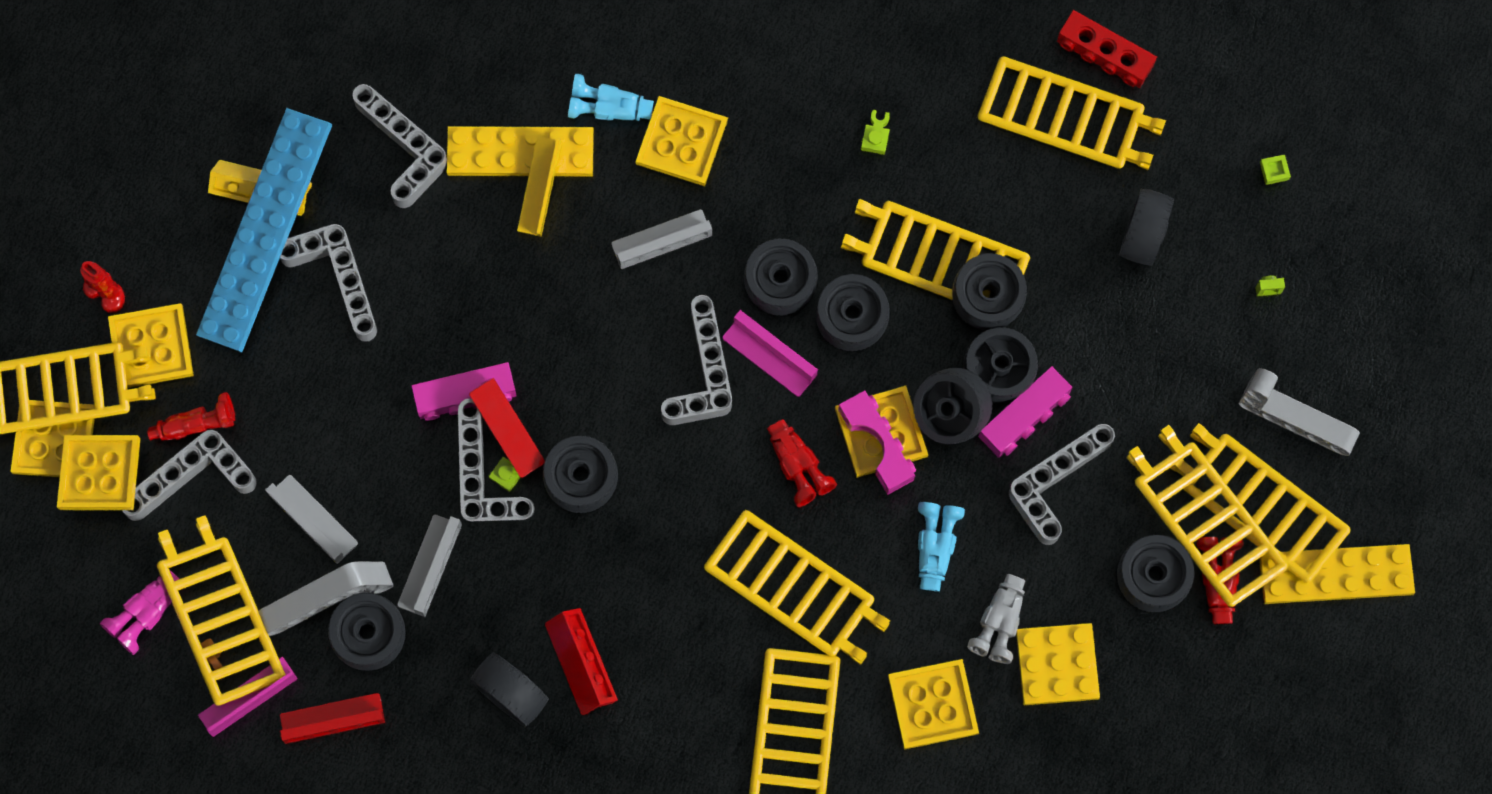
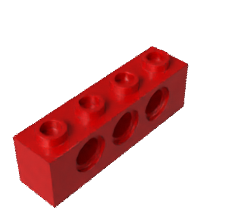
M1075 10L1069 16L1057 39V42L1065 50H1073L1080 54L1081 58L1085 61L1098 64L1103 71L1110 75L1115 74L1121 77L1127 85L1132 87L1137 86L1141 88L1157 59V56ZM1086 36L1090 39V42L1084 43L1079 37ZM1108 48L1111 54H1103L1100 49ZM1121 60H1129L1132 65L1125 66L1121 63Z

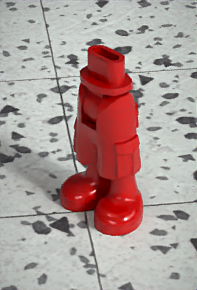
M91 261L84 262L80 271L85 281L83 284L85 295L91 299L101 296V306L107 313L120 311L125 302L122 287L112 280L111 275L97 263Z
M224 392L218 396L215 409L210 412H206L202 406L188 412L169 416L164 422L159 420L156 426L149 427L148 437L150 440L157 438L161 440L180 439L190 434L205 432L208 429L234 426L235 412L228 392Z
M784 419L767 428L771 435L770 441L773 443L774 450L780 460L781 470L787 480L795 481L797 493L794 496V502L797 507L807 505L816 497L815 490L803 475L804 472L810 475L819 495H825L837 486L834 478L820 472L817 468L819 460L813 451L804 444L796 432H793V427H788Z
M1201 537L1197 539V547L1203 553L1218 544L1217 537ZM1243 539L1221 553L1222 566L1217 564V557L1208 562L1216 574H1219L1233 564L1236 550H1239L1244 545ZM1239 572L1224 582V585L1232 595L1237 592ZM1202 573L1203 584L1206 587L1207 602L1210 607L1209 613H1212L1213 624H1232V613L1235 612V608H1231L1225 603Z

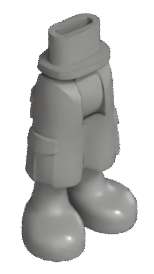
M1007 574L1004 583L999 584V589L996 591L990 606L985 609L980 621L983 631L978 638H971L967 647L970 651L980 656H987L993 632L997 631L998 636L990 652L989 659L1004 664L1012 662L1013 654L1007 649L1008 638L1015 637L1018 629L1019 614L1025 593L1022 590L1025 584L1024 579Z

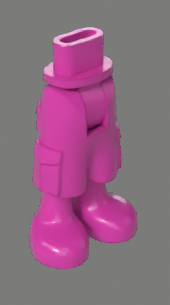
M170 571L173 580H179V578L172 571ZM158 576L157 580L147 585L140 593L133 595L123 605L125 611L114 618H105L100 622V625L112 637H117L119 643L132 655L139 649L136 640L143 629L151 630L172 602L162 577ZM131 618H136V621L121 633L126 623Z

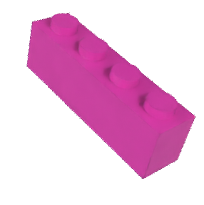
M509 362L412 385L420 419L425 418L426 421L439 418L440 414H458L460 403L465 399H471L469 393L490 378L496 380L508 402L511 401L512 397L517 395ZM468 403L464 407V409L470 407L477 409L473 403Z
M1050 367L1024 393L1018 396L986 425L978 437L998 458L1004 453L1008 456L1018 446L1016 442L1021 437L1027 439L1036 430L1033 426L1039 421L1042 423L1047 421L1053 415L1051 410L1055 406L1059 405L1062 407L1071 398L1069 394L1073 387L1053 367Z

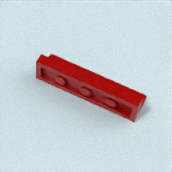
M494 378L481 383V386L469 393L470 398L519 477L526 476L545 463L544 458Z
M581 608L561 612L545 623L546 629L580 713L585 715L597 707L616 702L618 699Z
M379 693L280 714L283 729L280 732L282 741L285 744L385 723Z

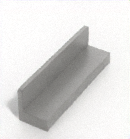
M698 210L612 242V247L620 268L624 269L711 237L712 227L709 220L706 221L703 211Z
M288 475L277 487L272 483L265 490L336 564L358 545V542L291 475Z
M433 515L399 599V608L424 617L426 616L462 524L459 519L454 517L446 519Z

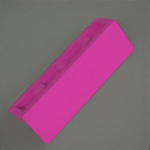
M741 310L734 317L733 325L723 336L725 342L797 397L802 395L817 376V368Z
M283 657L279 660L286 675L266 688L218 706L214 703L198 715L210 735L214 737L298 679ZM271 665L241 686L274 674Z

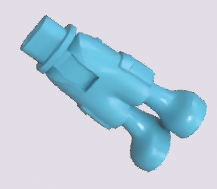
M575 74L568 117L576 118L579 114L594 113L596 119L604 120L636 119L639 121L640 118L651 120L654 101L643 99L644 96L639 98L637 94L619 90L615 86L601 84L599 89L590 87L585 83L583 75ZM579 98H593L597 99L598 101L596 103H590L582 101Z
M920 502L918 511L924 516L926 521V529L919 532L918 550L920 551L919 571L921 572L919 573V578H921L920 589L939 592L941 581L945 580L943 576L947 572L950 556L954 552L956 536L952 534V530L956 521L964 517L965 509L956 506H944L941 533H936L941 506L934 503Z

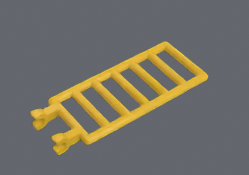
M1004 56L998 60L978 113L980 121L1112 167L1122 168L1125 161H1129L1147 170L1150 167L1153 155L1130 149L1137 128L1139 126L1161 136L1166 122L1163 119L1143 115L1144 105ZM1007 67L1019 71V75L1003 118L989 114V111ZM1030 75L1042 79V82L1024 126L1012 122V118L1027 78ZM1053 83L1065 87L1047 134L1034 128L1050 85ZM1074 91L1088 96L1070 142L1057 136ZM1100 99L1111 104L1093 150L1080 145L1096 100ZM1119 107L1132 110L1133 114L1116 158L1103 153Z
M859 199L855 214L877 220L869 243L862 242L851 235L845 234L841 246L845 250L855 251L864 255L862 265L951 300H953L952 289L941 285L959 238L973 243L966 262L978 256L982 247L996 251L995 254L1006 255L1019 260L1017 266L1022 270L1023 274L1030 260V256L1026 252L891 201H886L881 209ZM893 212L905 218L888 262L884 264L873 260L890 214ZM917 221L927 225V229L911 270L907 273L897 269L896 265L913 222ZM938 229L950 234V237L931 282L918 276L935 232ZM991 290L982 291L983 295L989 298Z
M115 342L1 361L0 434L126 414L130 410L129 402L156 399L155 389L151 388V385L129 390L127 388L125 364L150 362V351H147L146 347H141L123 352L122 344ZM113 353L119 405L105 407L99 355ZM89 357L95 409L80 411L74 359ZM65 361L70 413L55 415L50 363ZM40 365L46 417L31 419L25 367ZM16 369L21 421L6 423L1 371Z
M1198 423L1190 437L1210 449L1205 455L1210 464L1225 446H1228L1238 454L1220 476L1226 484L1245 461L1258 469L1236 496L1242 505L1265 476L1278 484L1252 516L1257 525L1261 523L1286 491L1298 500L1268 537L1274 546L1306 506L1318 515L1287 555H1284L1277 549L1288 564L1287 570L1303 582H1311L1350 533V527L1230 435L1223 434L1219 439H1216L1206 428ZM1183 459L1170 467V469L1178 472L1183 477L1194 470ZM1198 479L1183 489L1193 498L1203 494L1201 490L1194 486ZM1215 498L1204 504L1214 514H1218L1224 509L1214 501ZM1234 515L1225 520L1235 530H1239L1245 525ZM1325 522H1328L1338 532L1307 571H1305L1294 561ZM1252 533L1246 536L1257 547L1260 546Z
M1168 425L1159 434V438L1173 452L1168 458L1152 468L1138 446L1129 451L1127 459L1141 473V476L1135 480V484L1177 540L1187 549L1190 557L1229 607H1233L1286 571L1288 564L1197 445L1190 442L1183 446L1171 426ZM1191 454L1199 466L1156 495L1147 483ZM1206 474L1214 486L1171 515L1163 505V502ZM1221 493L1229 503V506L1186 535L1178 522ZM1236 513L1245 525L1201 555L1193 542ZM1252 533L1260 546L1219 574H1216L1208 562ZM1267 553L1275 563V566L1232 595L1224 585V582Z
M748 510L741 513L704 565V569L830 657H834L839 650H842L861 665L867 657V653L847 641L855 627L863 617L882 632L890 624L889 619L870 608L874 602V597ZM749 522L760 531L729 574H727L716 565L746 523ZM767 536H769L780 545L750 587L747 588L736 579ZM789 550L800 557V560L770 602H768L757 593ZM808 564H810L821 573L789 617L779 610L778 606ZM830 578L842 587L812 629L808 630L798 621ZM851 592L861 599L862 602L830 645L818 636Z
M205 515L196 519V527L204 541V544L177 554L168 530L158 533V540L166 555V559L159 561L157 568L213 702L219 706L266 688L286 674L269 634H267L228 539L222 537L215 540ZM218 549L222 550L226 562L182 579L173 580L169 568ZM231 571L236 584L183 604L178 590ZM240 593L245 604L244 607L195 626L192 625L188 615L189 612ZM248 615L250 616L254 629L202 649L197 635ZM256 638L260 639L264 649L263 652L217 670H211L207 661L208 657ZM269 660L274 674L221 694L216 680Z
M773 648L766 650L749 794H759L760 783L814 789L816 794H826L840 669V658L838 656L830 657L825 654ZM775 659L830 665L828 680L774 674ZM772 683L827 690L826 704L770 698ZM769 708L824 714L823 730L767 723ZM766 733L821 739L820 754L764 748ZM763 758L818 764L817 780L762 773Z

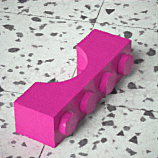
M863 391L839 404L838 411L850 431L870 433L880 442L883 449V460L876 468L875 474L888 495L914 481L916 469L910 459L906 460L901 451L904 449L897 437L893 439L889 432L891 426L886 417H881L876 410L879 406L872 395L868 396L866 391Z

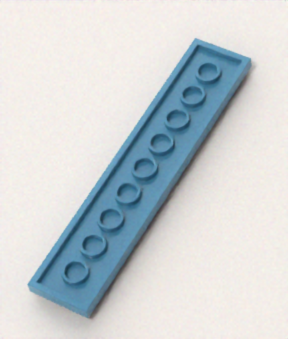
M286 108L197 331V336L240 352L243 351L331 130L332 124Z

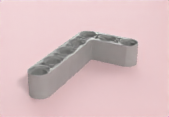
M365 84L359 85L353 91L356 108L416 159L391 187V195L396 206L400 208L410 207L447 168L445 151L372 87ZM364 95L370 96L367 102L359 101L360 97ZM379 111H388L385 117L376 116ZM402 125L406 127L403 132L398 133L394 131L397 126ZM415 141L424 142L423 146L419 148L412 147ZM433 156L442 157L438 163L430 162ZM418 173L425 174L424 179L420 181L414 180L413 177ZM402 190L409 192L405 198L397 197L398 192Z
M333 224L288 238L280 256L282 264L287 267H295L330 255L357 338L361 341L374 339L377 334V327L344 228ZM333 235H342V239L340 241H330ZM311 242H318V243H319V245H318V247H317L316 249H314V250H309V249H307V246H308L309 243H311ZM288 249H293V250H295V253H294L293 256H291V257H284V256H283V255H284V252H285L286 250H288ZM343 256L349 257V261L346 264L341 265L337 263L339 258ZM348 279L357 280L356 284L352 287L344 285ZM356 301L364 303L362 308L357 310L351 307ZM368 323L371 325L368 331H359V327L362 324Z
M705 295L696 296L692 300L691 315L707 391L666 399L661 406V416L663 421L669 425L724 416L732 408V396L712 300ZM698 305H706L709 308L705 313L696 311ZM704 328H710L713 330V334L705 337L700 331ZM709 351H714L718 354V357L714 360H709L705 357V354ZM718 374L723 380L720 383H712L710 377ZM718 398H724L728 403L724 407H718L714 404V401ZM699 402L703 405V409L695 412L690 409V405ZM669 407H675L679 410V413L676 416H669L666 414V410Z
M1262 368L1256 370L1239 402L1241 407L1336 453L1345 456L1350 455L1360 434L1356 428L1274 390L1273 388L1278 380L1277 375Z
M472 399L463 400L458 408L460 503L462 516L468 521L524 520L530 518L534 513L535 507L534 503L528 498H485L483 417L478 409L473 417H467L464 414V407L468 403L474 404ZM469 428H474L478 434L477 439L473 442L466 441L464 437L465 431ZM469 453H475L478 456V463L474 467H469L465 463V457ZM469 478H475L479 482V488L475 492H469L466 489V481ZM521 501L527 502L530 507L528 514L525 516L519 515L516 511V506ZM495 502H500L504 505L505 510L501 516H495L491 512V507ZM470 503H476L479 506L480 511L476 517H470L466 512V508Z
M1100 424L1012 482L1009 489L1010 500L1041 543L1045 545L1054 544L1062 532V527L1040 493L1107 450L1115 437L1114 430L1109 425ZM1104 433L1107 435L1108 441H1098L1096 434ZM1076 447H1085L1088 455H1079L1076 452ZM1058 459L1065 460L1068 468H1058L1055 461ZM1044 473L1048 481L1044 483L1038 482L1035 474ZM1023 486L1027 490V494L1019 496L1015 493L1014 488ZM1032 506L1038 507L1041 510V515H1031L1029 508ZM1047 526L1052 527L1056 535L1053 537L1046 536L1043 528Z
M207 430L136 487L134 502L140 503V507L136 512L122 511L130 520L139 521L212 462L240 493L252 492L256 487V478L218 432ZM218 439L216 447H206L209 440ZM198 455L199 458L196 463L187 464L189 456ZM233 457L232 465L229 467L222 466L225 458ZM171 471H179V475L175 480H168V474ZM241 476H249L247 484L238 485V479ZM154 486L159 487L157 495L148 496L150 488Z
M351 562L273 602L258 612L267 634L272 636L287 630L353 594H378L392 588L393 583L385 562Z

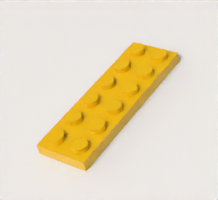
M448 127L447 175L529 176L537 136L555 140L559 138L562 141L555 176H593L594 130L593 127Z
M1410 545L1338 548L1311 582L1305 583L1289 570H1286L1262 586L1264 604L1414 595L1415 587ZM1322 550L1302 551L1294 562L1307 571ZM1267 553L1259 558L1261 575L1275 566V563Z

